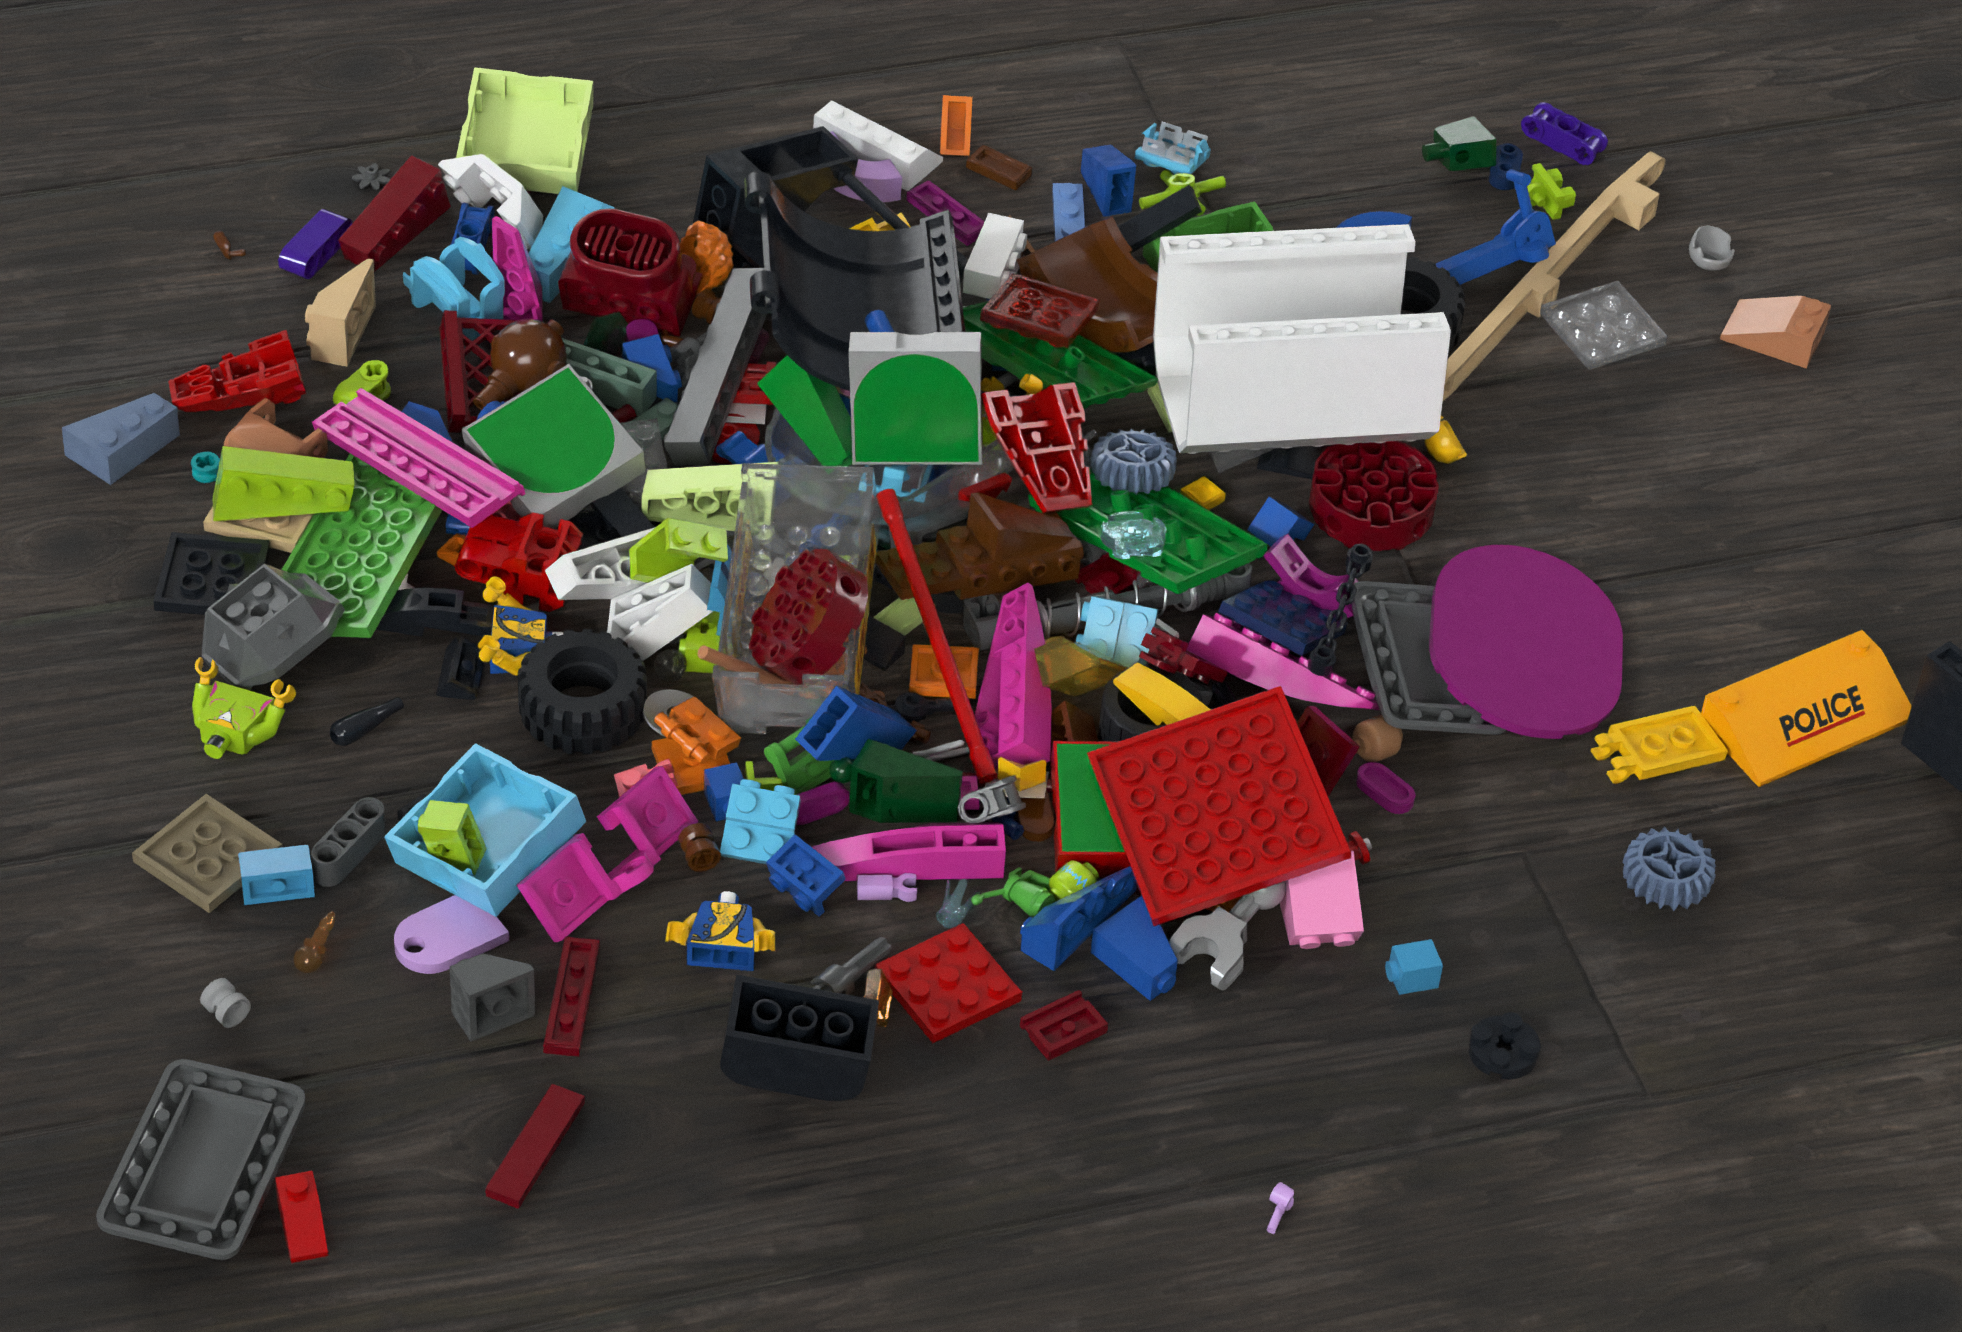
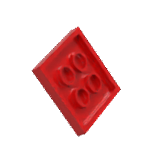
M964 923L875 964V974L932 1043L946 1038L1022 1000V991Z

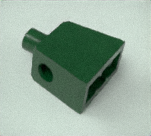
M1473 116L1436 127L1434 130V143L1424 144L1422 146V155L1426 162L1439 160L1449 171L1496 166V138Z

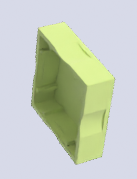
M474 67L468 96V115L462 126L456 158L483 154L520 182L525 190L559 194L562 186L577 192L593 109V81L555 76L535 77L511 71Z

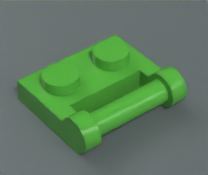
M812 716L806 720V724L812 718ZM805 725L779 743L773 742L764 749V754L773 765L778 779H782L783 786L793 788L795 790L794 795L813 789L831 777L829 767L833 760H816L807 750L788 761L786 754L800 745L795 738Z

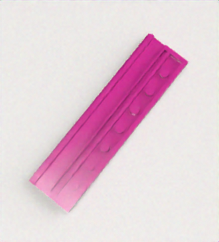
M362 388L356 391L358 396L349 403L340 402L312 421L314 430L319 428L325 432L329 441L471 528L481 523L517 495L524 496L526 494L523 485Z

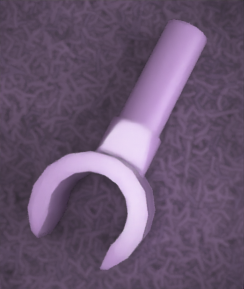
M1279 1182L1274 1187L1269 1198L1270 1201L1277 1205L1266 1229L1272 1234L1275 1233L1285 1210H1290L1294 1204V1190L1282 1182Z

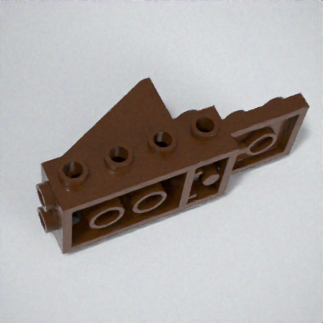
M977 492L971 493L967 526H955L950 529L938 530L935 542L913 545L930 594L954 591L960 600L1012 591L1026 583L1034 587L1078 579L1080 562L1084 557V548L1081 541L1077 540L1067 523L1060 518L1057 512L1041 513ZM896 547L876 552L875 564L901 600L914 598Z

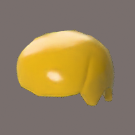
M1446 420L1440 421L1438 433L1430 439H1424L1428 453L1438 462L1449 464L1467 456Z

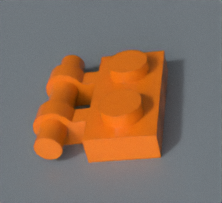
M695 696L671 708L669 717L664 712H660L654 719V723L661 728V733L668 740L673 739L682 747V752L689 759L695 758L700 764L706 763L710 756L715 760L739 746L741 737Z

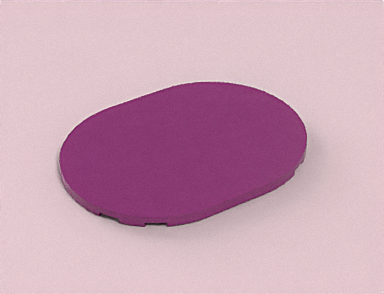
M1496 544L1475 547L1456 555L1443 567L1432 594L1429 651L1436 673L1441 674L1448 684L1447 690L1463 706L1468 704L1482 714L1480 718L1497 727L1520 735L1544 739H1561L1563 735L1574 733L1577 735L1585 734L1597 728L1604 719L1611 715L1619 699L1622 687L1623 633L1619 616L1613 604L1597 584L1575 567L1552 555L1514 545Z

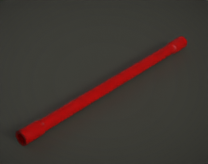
M894 489L882 490L876 495L883 518L890 529L969 748V755L979 783L991 782L997 778L998 774L989 749L985 746L903 520L904 515Z

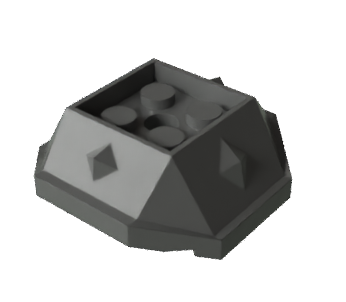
M263 564L239 584H229L228 592L207 609L204 619L201 656L210 668L213 659L218 666L217 674L230 685L251 690L254 685L266 684L280 678L329 639L345 609L337 598L304 573H289Z

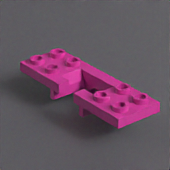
M663 766L653 768L597 816L606 831L614 829L621 823L637 848L608 874L605 872L591 851L592 845L584 833L573 836L516 885L553 942L562 941L565 936L567 937L607 901L616 899L623 892L647 879L653 873L654 865L661 860L659 856L678 840L680 832L685 827L698 823L697 818Z

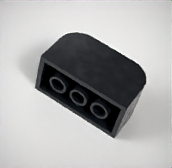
M736 975L727 1018L720 1068L732 1081L752 1088L825 1101H844L854 1098L863 1090L870 1065L879 1000Z

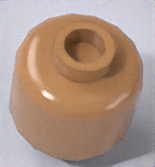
M1382 715L1362 721L1356 725L1353 731V740L1360 746L1356 753L1367 762H1378L1392 757L1401 748L1403 740L1402 730L1389 725Z

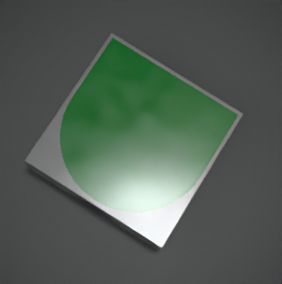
M850 332L849 378L853 465H982L981 332H934L924 335H908L898 332Z
M570 364L562 367L462 429L466 451L523 485L526 494L524 496L517 495L510 500L516 512L521 517L532 512L544 515L543 526L552 529L559 526L560 519L568 521L591 502L613 493L646 472L644 451Z

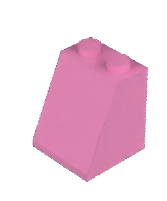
M1351 851L1352 858L1285 881L1286 892L1280 902L1289 945H1300L1302 949H1312L1321 946V943L1334 942V946L1344 947L1353 945L1355 941H1358L1364 932L1354 851Z

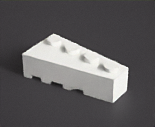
M654 528L561 556L545 570L558 600L612 599L648 583L630 579L629 549Z

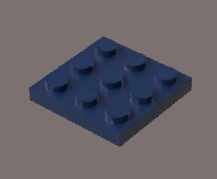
M1265 580L1222 601L1218 613L1303 656L1314 650L1318 646L1320 639L1328 637L1329 630L1326 627V622L1332 610L1320 609L1311 604L1307 597L1293 595L1283 590L1281 584ZM1334 615L1331 625L1334 621H1336L1337 627H1339L1341 619L1337 621L1335 619L1336 615ZM1348 622L1345 623L1342 631L1335 633L1333 639L1345 633Z

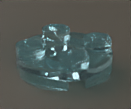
M1122 511L1109 515L1108 522H1102L1100 538L1105 546L1112 549V555L1118 559H1129L1131 556L1146 555L1157 557L1163 552L1167 529L1164 523L1153 517L1151 522L1143 519V513Z

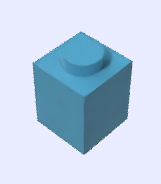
M1432 939L1392 946L1390 959L1386 961L1385 970L1388 980L1394 982L1399 995L1439 988L1443 964Z

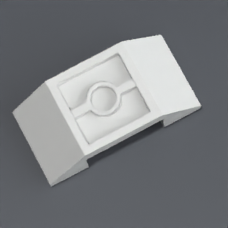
M483 154L442 160L438 164L445 174L443 181L455 191L453 195L461 203H470L474 207L482 208L492 197L502 205L497 209V212L505 222L519 230L526 249H531L543 226V214L520 182Z

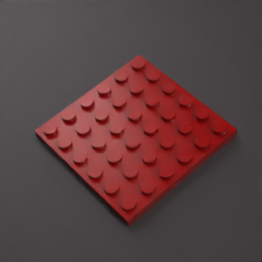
M1281 686L1087 753L1153 926L1352 858L1351 850Z

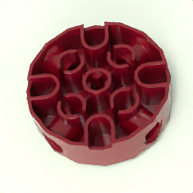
M1401 441L1355 443L1352 445L1333 444L1328 446L1315 462L1308 505L1319 528L1330 537L1342 542L1348 548H1352L1355 544H1364L1373 551L1401 550L1407 545L1420 540L1432 526L1439 488L1436 480L1437 473L1433 464L1418 449Z
M828 549L803 551L789 567L783 566L778 571L775 583L767 593L762 606L752 616L751 623L754 625L749 642L752 657L762 668L795 685H806L823 676L838 662L847 649L842 644L848 637L851 628L857 631L864 617L869 595L867 577L853 564Z

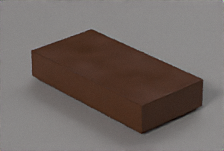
M985 145L980 146L966 161V168L1015 191L1032 176L1031 166Z

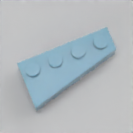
M562 186L528 253L542 285L543 301L550 303L560 293L558 281L571 251L570 236L577 222L593 211L608 208L614 209L613 206Z

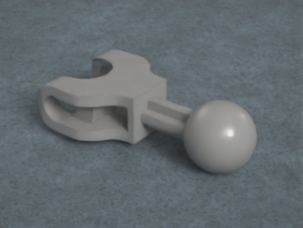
M1285 881L1243 895L1229 912L1218 906L1212 914L1206 916L1198 915L1186 919L1169 941L1178 960L1177 963L1184 964L1196 954L1213 956L1216 960L1211 966V984L1220 990H1226L1243 971V945L1247 942V922L1259 909H1271L1282 901L1286 892Z

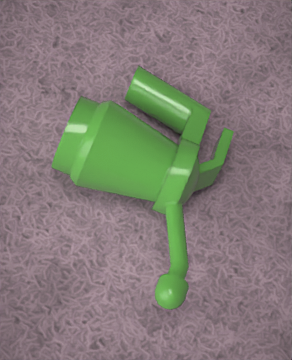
M1018 867L1009 873L1004 888L976 894L971 898V902L973 905H979L985 898L1002 895L1004 899L1016 903L1027 915L1034 917L1044 907L1054 903L1055 897L1048 892L1050 890L1049 877L1032 870H1028L1021 875L1022 868Z

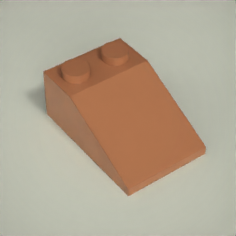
M1805 296L1739 299L1720 336V340L1807 369L1825 333L1831 305Z

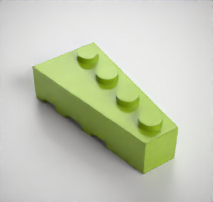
M222 446L213 493V521L349 511L354 489L353 462Z

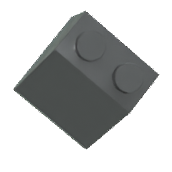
M482 953L469 959H463L457 964L450 966L451 1011L471 1042L535 1016L534 968L530 964Z

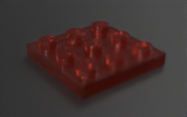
M1012 273L982 308L980 321L987 322L994 328H1006L1018 332L1026 338H1037L1047 341L1054 347L1068 348L1098 311L1100 300Z

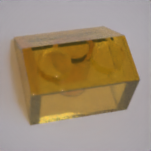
M1063 636L1049 638L1045 641V645L1034 649L1043 687L1074 697L1106 685L1115 674L1129 668L1096 649L1082 645L1080 642L1065 639Z

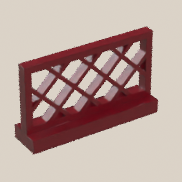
M444 310L439 332L448 432L461 433L463 426L466 427L477 420L478 416H470L469 409L474 405L473 399L479 393H476L467 386V382L475 377L486 386L488 378L480 371L487 365L492 367L491 354L488 355L478 345L485 339L491 343L495 337L492 334L494 331L502 330L505 326L517 320L457 317V311ZM462 328L474 329L480 336L472 342L463 334ZM471 351L483 360L476 367L465 360V356Z

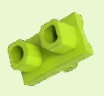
M1541 163L1532 165L1534 177L1527 186L1532 206H1543L1552 220L1560 219L1563 208L1574 206L1576 192L1571 186L1561 188L1563 178L1557 168L1546 171Z

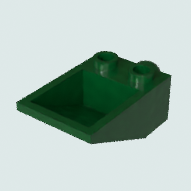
M867 739L855 761L849 757H844L840 760H833L830 764L829 773L834 781L841 783L851 781L850 813L879 823L957 822L959 818L958 805L961 799L963 771L871 739Z

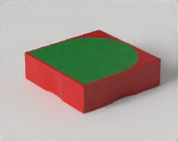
M1053 741L1050 767L1052 805L1056 814L1054 831L1055 873L1071 860L1078 861L1081 864L1088 862L1096 869L1099 878L1108 877L1130 866L1087 755L1090 751L1117 742Z

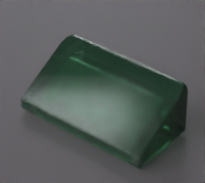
M620 312L594 318L583 345L619 357L622 351V343L626 342V327L628 323Z

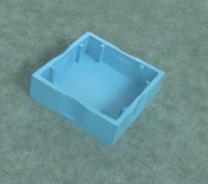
M474 744L443 776L437 787L427 797L418 802L384 838L396 864L497 917L520 892L516 885L568 842L586 823V819L575 794L540 776L528 774L513 765L511 761ZM430 800L469 804L486 846V851L475 875H473L472 870L469 868L461 871L427 852L422 835L418 832V820L420 815L424 814Z

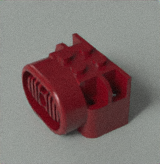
M610 208L593 211L581 218L572 230L570 236L571 251L558 281L563 309L624 324H629L638 319H645L653 322L658 332L667 330L670 335L680 337L703 274L696 272V263L690 256L681 254L680 241L674 229L664 221Z

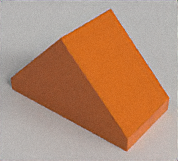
M943 95L940 155L970 156L972 97Z

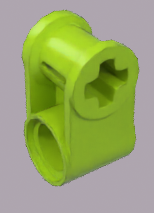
M371 360L364 363L348 379L337 386L333 394L334 404L337 405L340 402L349 403L358 396L356 391L360 388L382 401L387 399L391 394L390 384L386 380L389 373L387 365L380 360Z

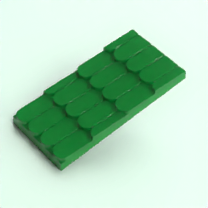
M1010 296L1001 297L998 301L990 300L963 307L965 331L981 332V357L994 366L1005 368L1019 379H1022L1025 374H1033L1042 381V390L1054 384L1075 382L1083 409L1088 408L1092 404H1104L1109 399L1124 398L1133 392H1144L1147 388L1154 387L1158 382V378Z
M1092 469L1089 470L1092 505L1086 508L1056 511L1060 518L1067 523L1074 536L1109 552L1111 558L1139 571L1141 577L1176 594H1181L1187 591L1188 588L1192 589L1210 581L1211 578L1214 579L1234 570V568L1237 569L1256 560V558L1259 559L1268 551L1265 542L1168 486L1161 487L1160 491L1151 490L1149 494L1138 492L1135 495L1133 492H1129V490L1112 491L1110 486H1102L1101 481L1095 479ZM1028 495L1030 506L1035 508L1037 512L1042 513L1032 495Z

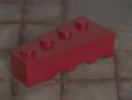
M411 155L339 238L338 241L344 259L356 265H359L366 259L374 260L375 272L445 213L451 206L441 170Z

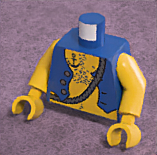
M493 576L486 583L487 588L483 591V598L489 603L497 601L498 605H494L491 635H485L478 643V648L481 649L479 657L483 662L490 661V674L510 673L518 676L523 658L527 653H531V649L537 643H545V639L555 633L557 636L563 635V632L547 631V615L544 612L529 609L508 593L503 594L506 590L504 581L499 577Z
M722 892L718 897V902H702L698 912L692 913L683 922H668L665 942L675 941L683 946H686L687 942V965L754 971L755 952L768 949L775 951V932L765 929L759 919L752 917V907L748 904H739V897L733 892Z

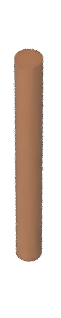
M705 645L701 646L698 650V657L700 659L788 694H792L796 690L794 683L784 681L767 670Z

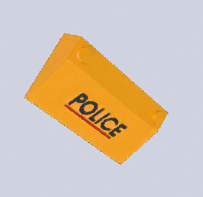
M1860 630L1705 695L1701 714L1728 750L1727 754L1758 787H1761L1907 724L1912 705L1881 648L1863 630Z

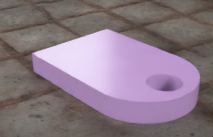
M456 895L407 917L398 925L394 934V948L397 959L406 968L424 974L446 971L450 969V966L457 964L463 959H469L485 953L509 941V931L497 917ZM411 946L423 948V950L417 953L406 951Z

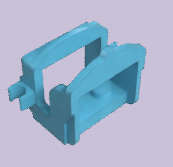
M465 237L456 238L454 244L442 251L440 261L425 256L414 261V266L410 268V276L403 272V283L409 289L412 304L416 308L424 307L433 302L443 313L444 310L457 311V317L503 319L505 280L481 243L477 244ZM465 258L491 281L481 291L480 302L463 287L465 283ZM462 328L463 334L471 341L480 336L474 329Z

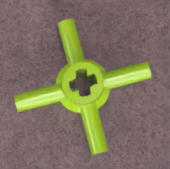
M1164 170L1160 174V178L1168 186L1166 190L1139 198V204L1142 210L1150 208L1187 185L1194 189L1198 198L1202 193L1226 187V181L1224 176H1219L1195 183V177L1192 174L1179 173L1173 175L1169 170ZM1198 200L1202 212L1197 214V216H1201L1205 212V206Z

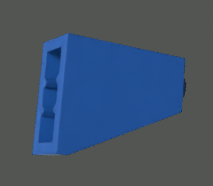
M1111 144L1083 149L1081 174L1103 217L1132 212L1136 174L1135 163Z
M1142 895L1093 929L1091 953L1149 1001L1160 993H1167L1174 986L1178 960L1161 925L1153 926Z

